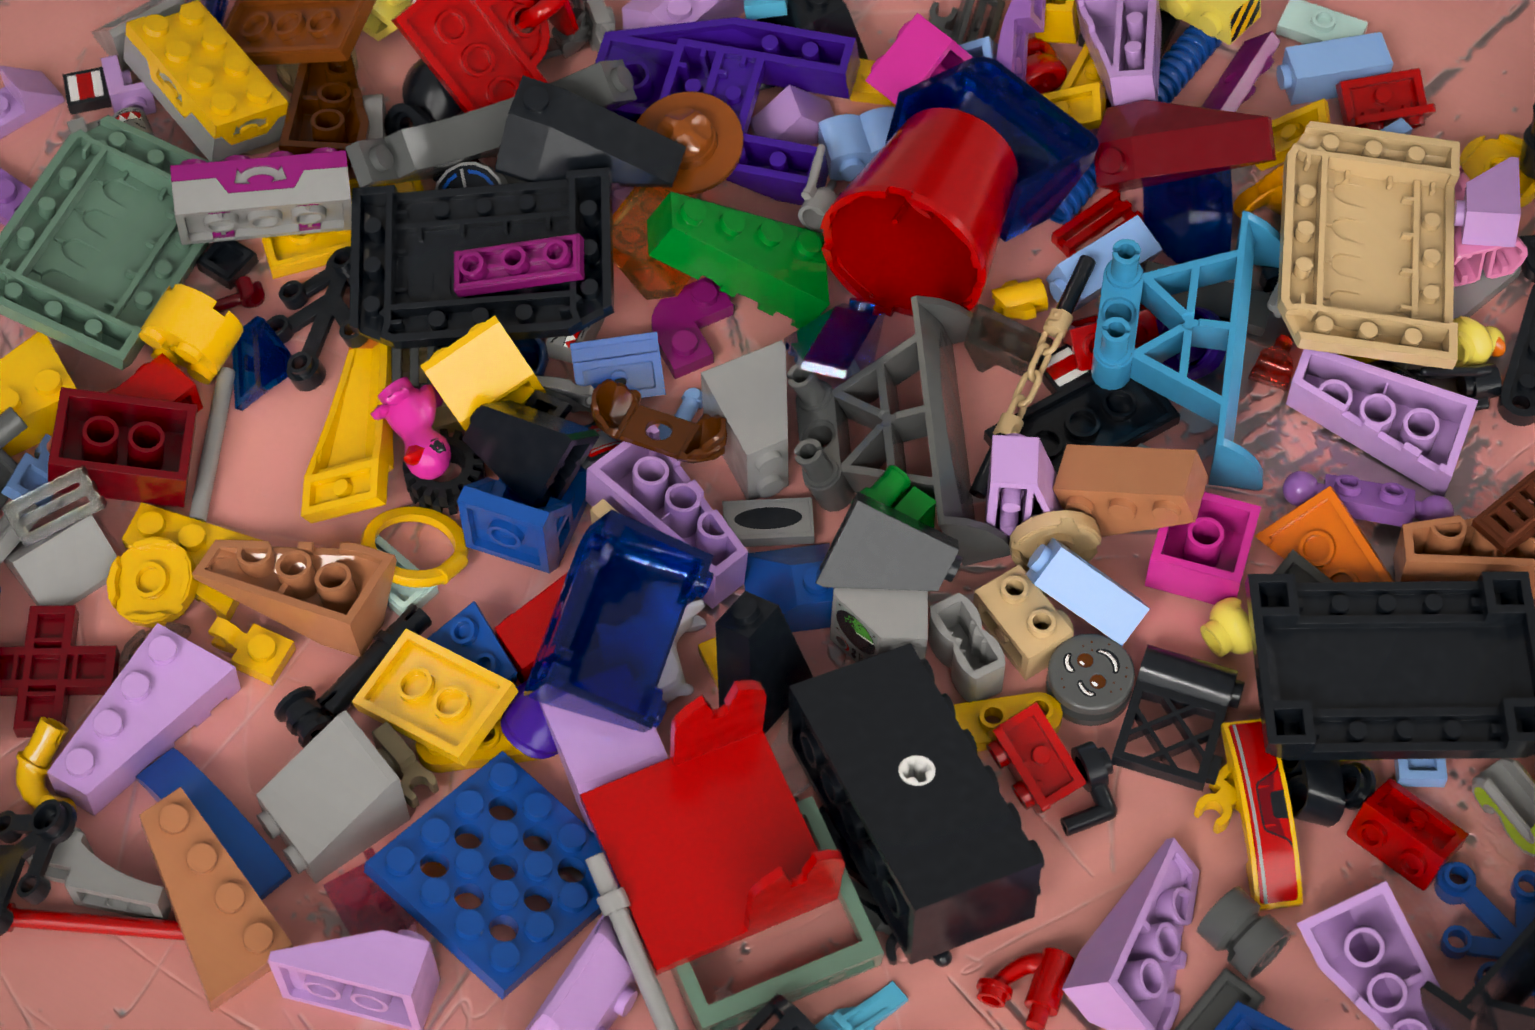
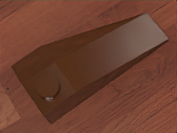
M350 55L348 61L300 63L278 145L279 151H288L293 153V155L310 154L313 150L323 147L345 151L346 146L357 141L367 140L370 123L363 104V96L358 85L352 55ZM346 151L347 165L349 168L352 165Z

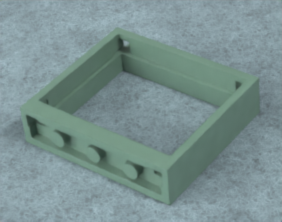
M813 796L800 801L798 797H794L818 850H837ZM845 867L838 898L857 937L858 943L709 1005L690 962L671 969L696 1030L730 1029L751 1020L777 993L792 1003L881 965L884 951Z

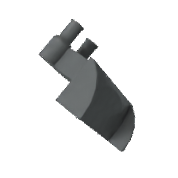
M912 296L911 304L915 334L833 389L826 381L819 380L814 368L808 363H797L789 369L787 378L790 380L787 381L797 394L796 412L799 443L794 449V454L797 455L795 460L802 467L805 485L824 510L833 512L846 508L851 503L855 493L860 492L865 487L870 488L886 471L880 468L887 462V467L889 465L897 466L911 480V486L906 489V494L915 486L936 500L938 526L944 534L958 540L959 552L957 555L963 557L961 562L963 566L1011 555L1009 548L1010 539L1002 531L987 523L975 520L972 494L969 492L971 483L953 344L980 338L985 335L984 326L974 313L959 304L941 298ZM920 370L924 405L900 411L897 385ZM879 398L880 409L870 403ZM848 418L872 429L852 453ZM928 436L932 477L908 474L906 471L903 442Z

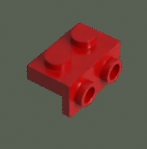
M1420 68L1340 81L1336 84L1343 125L1381 130L1396 120L1403 118L1414 129L1424 126V120L1436 112L1435 103L1427 104Z
M1037 702L986 732L991 740L990 743L986 744L991 757L1000 769L1007 766L1016 780V783L1011 785L1012 790L1026 810L1032 807L1036 814L1043 813L1050 809L1051 805L1087 784Z

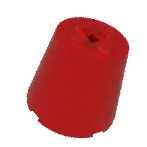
M931 108L911 116L833 201L825 213L820 227L823 230L825 242L821 249L832 273L857 299L889 317H892L894 312L913 317L911 297L916 295L941 298L959 304L971 311L984 290L1018 180V165L1011 147L992 126L964 111L951 108Z

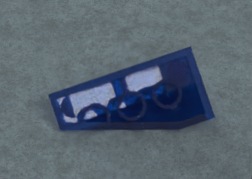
M850 298L849 304L842 303L833 307L784 338L783 343L786 346V350H788V354L794 356V361L800 369L846 380L874 362L885 313L874 310V302Z

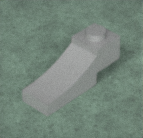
M75 827L72 835L66 841L56 845L44 877L50 881L64 883L75 905L132 917L168 919L172 906L164 887L130 877L101 861L93 854L94 852L85 834L79 828ZM33 855L26 860L29 865Z

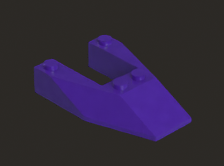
M737 17L605 32L595 61L597 63L600 61L623 59L625 67L632 75L633 89L637 100L612 112L635 123L653 103L675 93L702 92L715 96L725 102L737 115L744 137L740 161L726 180L774 200L802 205L805 201L801 193L807 185L817 146L747 134L761 84L784 88L790 84L806 92L850 99L860 66L856 38ZM825 153L816 185L817 189L825 187L829 174Z

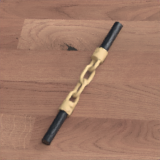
M1086 255L1080 256L1056 308H1052L1043 326L1042 335L1037 343V349L1028 366V371L1021 377L1007 412L1002 413L994 429V435L1020 433L1024 425L1022 419L1026 413L1027 406L1035 398L1042 383L1044 372L1050 362L1051 355L1057 350L1061 340L1065 338L1073 321L1072 313L1096 265V261ZM1048 335L1055 338L1051 347L1048 343H1045ZM1040 356H1045L1039 370H1034ZM1029 378L1034 384L1026 398L1021 392ZM1016 406L1020 407L1017 416L1013 414ZM991 446L969 490L970 494L979 499H985L987 495Z

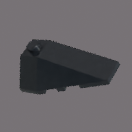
M523 75L507 116L495 172L525 182L566 179V171L609 167L612 174V183H618L621 187L672 188L685 155L686 146L566 89Z

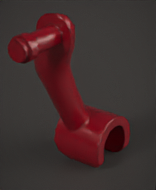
M248 276L238 278L235 282L238 293L217 299L213 309L220 313L239 305L245 308L261 305L265 300V293L261 282L255 281L252 284Z

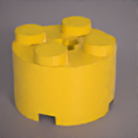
M175 284L172 289L170 286L167 287L141 327L138 336L154 349L151 353L153 360L163 353L175 365L178 364L187 368V372L192 378L200 383L209 385L212 379L217 376L239 341L244 328L237 317L229 310L225 316L214 310L213 307L217 301L210 296L189 286Z

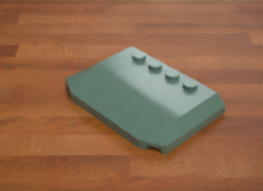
M110 115L102 118L99 126L87 132L80 129L70 134L0 233V314L120 370L130 366L145 344L138 334L167 287L170 286L172 289L175 284H184L197 264L196 261L210 244L181 245L174 214L170 166L180 165L182 161L187 159L210 161Z

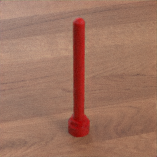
M10 902L7 906L14 915L13 923L7 932H12L14 927L184 940L177 920L16 908V904Z

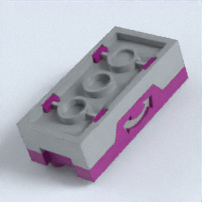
M323 147L313 150L310 154L293 155V153L288 151H278L264 158L252 159L245 155H232L226 157L224 161L217 162L187 159L182 161L180 165L170 166L174 214L181 245L351 230L352 204L346 150L337 151L334 148Z

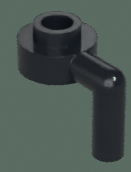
M1092 741L1073 747L1071 749V757L1087 782L1083 787L1087 792L1091 793L1095 806L1061 818V825L1067 836L1110 821L1117 815V807L1108 787V775L1113 773L1110 756L1104 747L1097 748Z

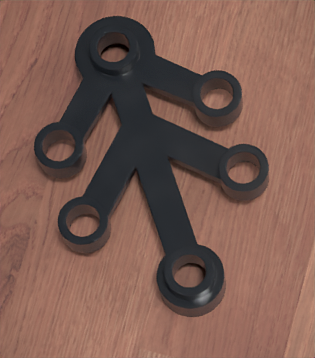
M351 246L335 251L328 259L326 269L301 284L296 280L289 281L279 290L280 299L286 308L290 310H297L307 303L308 298L328 287L325 295L289 318L284 315L271 317L264 326V331L274 344L280 345L288 342L296 332L313 322L302 351L292 355L287 363V376L300 391L314 390L322 384L326 377V370L318 358L334 318L340 326V336L348 347L358 348L368 341L366 337L353 334L349 326L350 309L343 300L347 287H350Z
M50 799L41 803L32 814L16 815L10 810L0 814V839L11 844L16 842L23 834H28L16 845H0V935L7 932L13 923V912L7 906L24 863L31 855L33 857L28 871L17 884V894L31 905L41 903L49 895L51 883L44 877L56 845L66 841L72 835L77 820V812L68 802Z

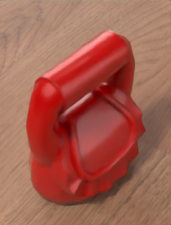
M1032 37L1028 39L1025 96L1029 97L1052 92L1066 80V65L1057 58V54L1050 44Z

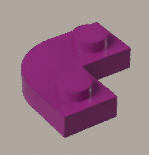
M707 277L665 295L658 302L652 314V332L657 331L660 354L674 379L714 363V353L700 329L734 315V306L728 295L720 291V287Z

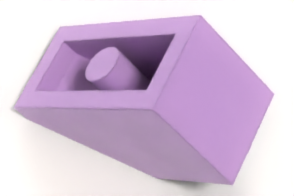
M1509 157L1466 183L1464 200H1456L1454 209V226H1461L1462 244L1500 247L1516 246L1521 216L1519 157Z

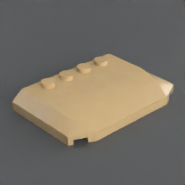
M1316 121L1308 123L1300 139L1288 151L1283 167L1277 308L1297 348L1453 370L1458 361V323L1453 322L1454 209L1455 185L1460 177L1459 141Z

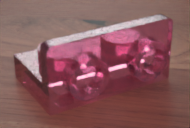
M372 847L363 851L366 861L376 854ZM365 863L323 884L329 900L350 936L378 930L398 933L399 930H410L418 933L416 927L418 922L364 873Z

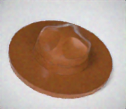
M680 92L666 96L648 107L636 122L686 146V152L673 187H653L664 193L669 194L671 191L682 195H695L708 191L721 184L731 175L742 156L744 137L737 115L725 102L706 93Z

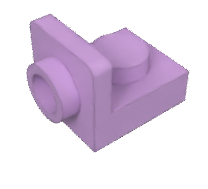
M117 55L100 58L114 114L127 107H138L146 115L157 112L153 94L143 82L133 84L130 70L121 71Z

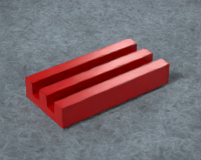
M1111 191L1052 233L1051 242L1069 258L1077 253L1076 248L1089 239L1095 238L1103 232V229L1119 218L1123 217L1125 220L1104 235L1136 215H1139L1143 221L1144 215L1139 211L1134 213L1131 210L1132 204L1129 201L1125 200L1122 202L1120 200L1121 194L1118 191Z

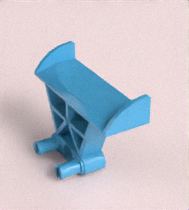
M1242 211L1235 250L1143 273L1139 263V254L1141 253L1139 244L1131 239L1117 241L1112 249L1113 258L1106 265L1103 274L1091 367L1094 382L1103 389L1117 390L1124 387L1131 378L1218 425L1208 485L1256 491L1262 490L1264 480L1262 466L1255 456L1233 441L1244 361L1253 265L1279 268L1280 233L1264 219L1251 212ZM1235 279L1230 322L1194 319L1198 288ZM1188 291L1186 309L1171 295ZM1141 302L1169 330L1135 349ZM1191 347L1226 351L1222 395L1187 377ZM1180 353L1178 372L1162 364V362Z

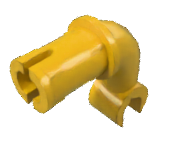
M46 717L40 718L29 743L23 751H19L16 755L18 760L16 786L22 798L34 809L44 801L54 799L68 802L77 812L76 804L72 799L53 796L46 788L45 777L47 771L51 767L50 764L59 745L69 731L64 724L49 717L48 719Z

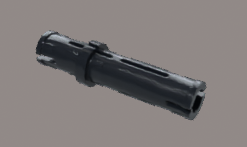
M411 603L385 631L380 630L373 637L376 641L317 699L325 707L326 715L332 714L334 719L344 710L347 711L353 704L351 701L405 629L421 635L431 626L432 621L430 617L420 607L417 609V606Z

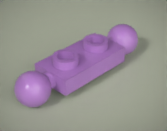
M1305 471L1291 473L1283 483L1285 499L1297 507L1331 486L1335 489L1352 517L1360 520L1402 527V524L1412 523L1413 518L1425 521L1454 516L1453 505L1447 498L1440 495H1432L1423 501H1416L1414 489L1405 488L1397 483L1381 484L1360 480L1352 475L1336 476L1326 474L1324 484L1318 483L1312 474Z

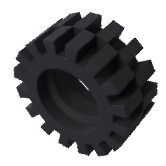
M440 429V434L447 439L450 445V463L458 464L461 467L460 475L446 482L420 479L410 472L404 461L403 472L407 491L410 493L414 504L419 502L420 507L430 508L432 506L433 510L441 513L443 508H448L449 514L454 515L457 514V499L464 485L484 479L486 472L484 462L462 440L463 433L461 431L455 430L453 437H449L448 429Z

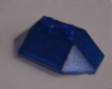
M1231 170L1142 187L1143 222L1163 249L1162 251L1176 262L1177 265L1231 251L1233 222Z

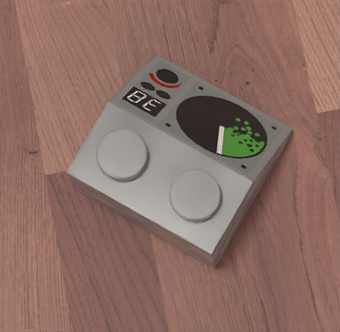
M833 588L830 640L854 662L909 643L912 644L919 658L923 659L926 655L928 641V591Z

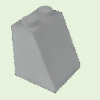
M781 340L701 372L703 414H708L711 417L714 415L725 417L727 441L725 454L722 456L747 500L772 497L788 486L786 346Z
M346 710L338 714L256 794L262 810L257 815L261 826L271 839L278 835L287 845L283 853L292 868L298 874L305 870L315 884L410 820L400 778Z

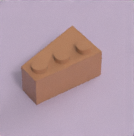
M1067 444L1053 491L1063 510L1083 512L1093 517L1099 526L1101 537L1195 523L1208 475L1197 450Z

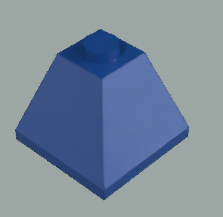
M830 543L748 553L744 582L745 591L779 605L791 632L830 628L833 588L822 587L816 584V572L830 547Z

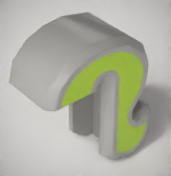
M1501 758L1473 778L1472 793L1484 812L1491 815L1497 814L1504 831L1512 842L1525 854L1535 857V780L1519 761L1512 758Z

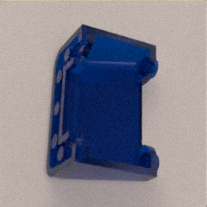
M610 510L589 526L577 547L528 677L524 696L542 704L642 733L651 730L652 727H658L666 712L667 701L662 700L663 690L657 686L686 606L696 596L703 598L710 588L713 572H710L709 568L714 555L621 513Z

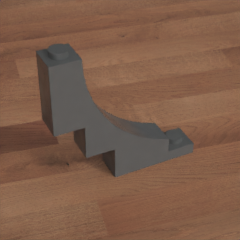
M623 59L600 61L549 83L566 89L610 111L637 100L633 89L632 75L625 67ZM514 97L443 120L401 129L385 138L361 140L346 146L345 148L359 187L364 188L437 178L443 175L447 169L458 163L498 157L507 116Z

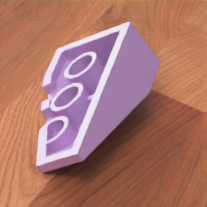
M1175 838L1165 840L1078 953L1063 985V991L1088 1022L1106 1030H1171L1179 1011L1181 996L1174 992L1177 970L1185 969L1187 953L1180 950L1184 926L1192 923L1200 870Z
M1386 880L1297 923L1319 969L1380 1030H1434L1422 1006L1420 988L1426 981L1434 983L1439 988L1441 987Z

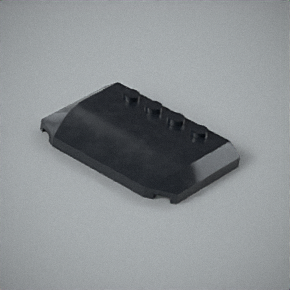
M609 167L566 171V179L402 193H398L395 185L352 188L349 326L355 334L394 349L446 346L465 336L474 325L486 322L495 315L511 340L572 336L614 313L612 174ZM580 233L584 239L585 280L466 297H458L454 292V251Z

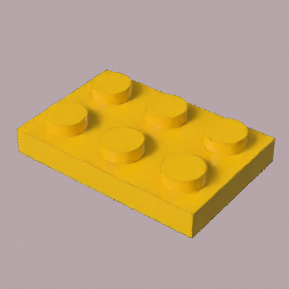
M405 629L351 702L359 712L382 724L387 721L397 732L465 767L519 691L513 682Z

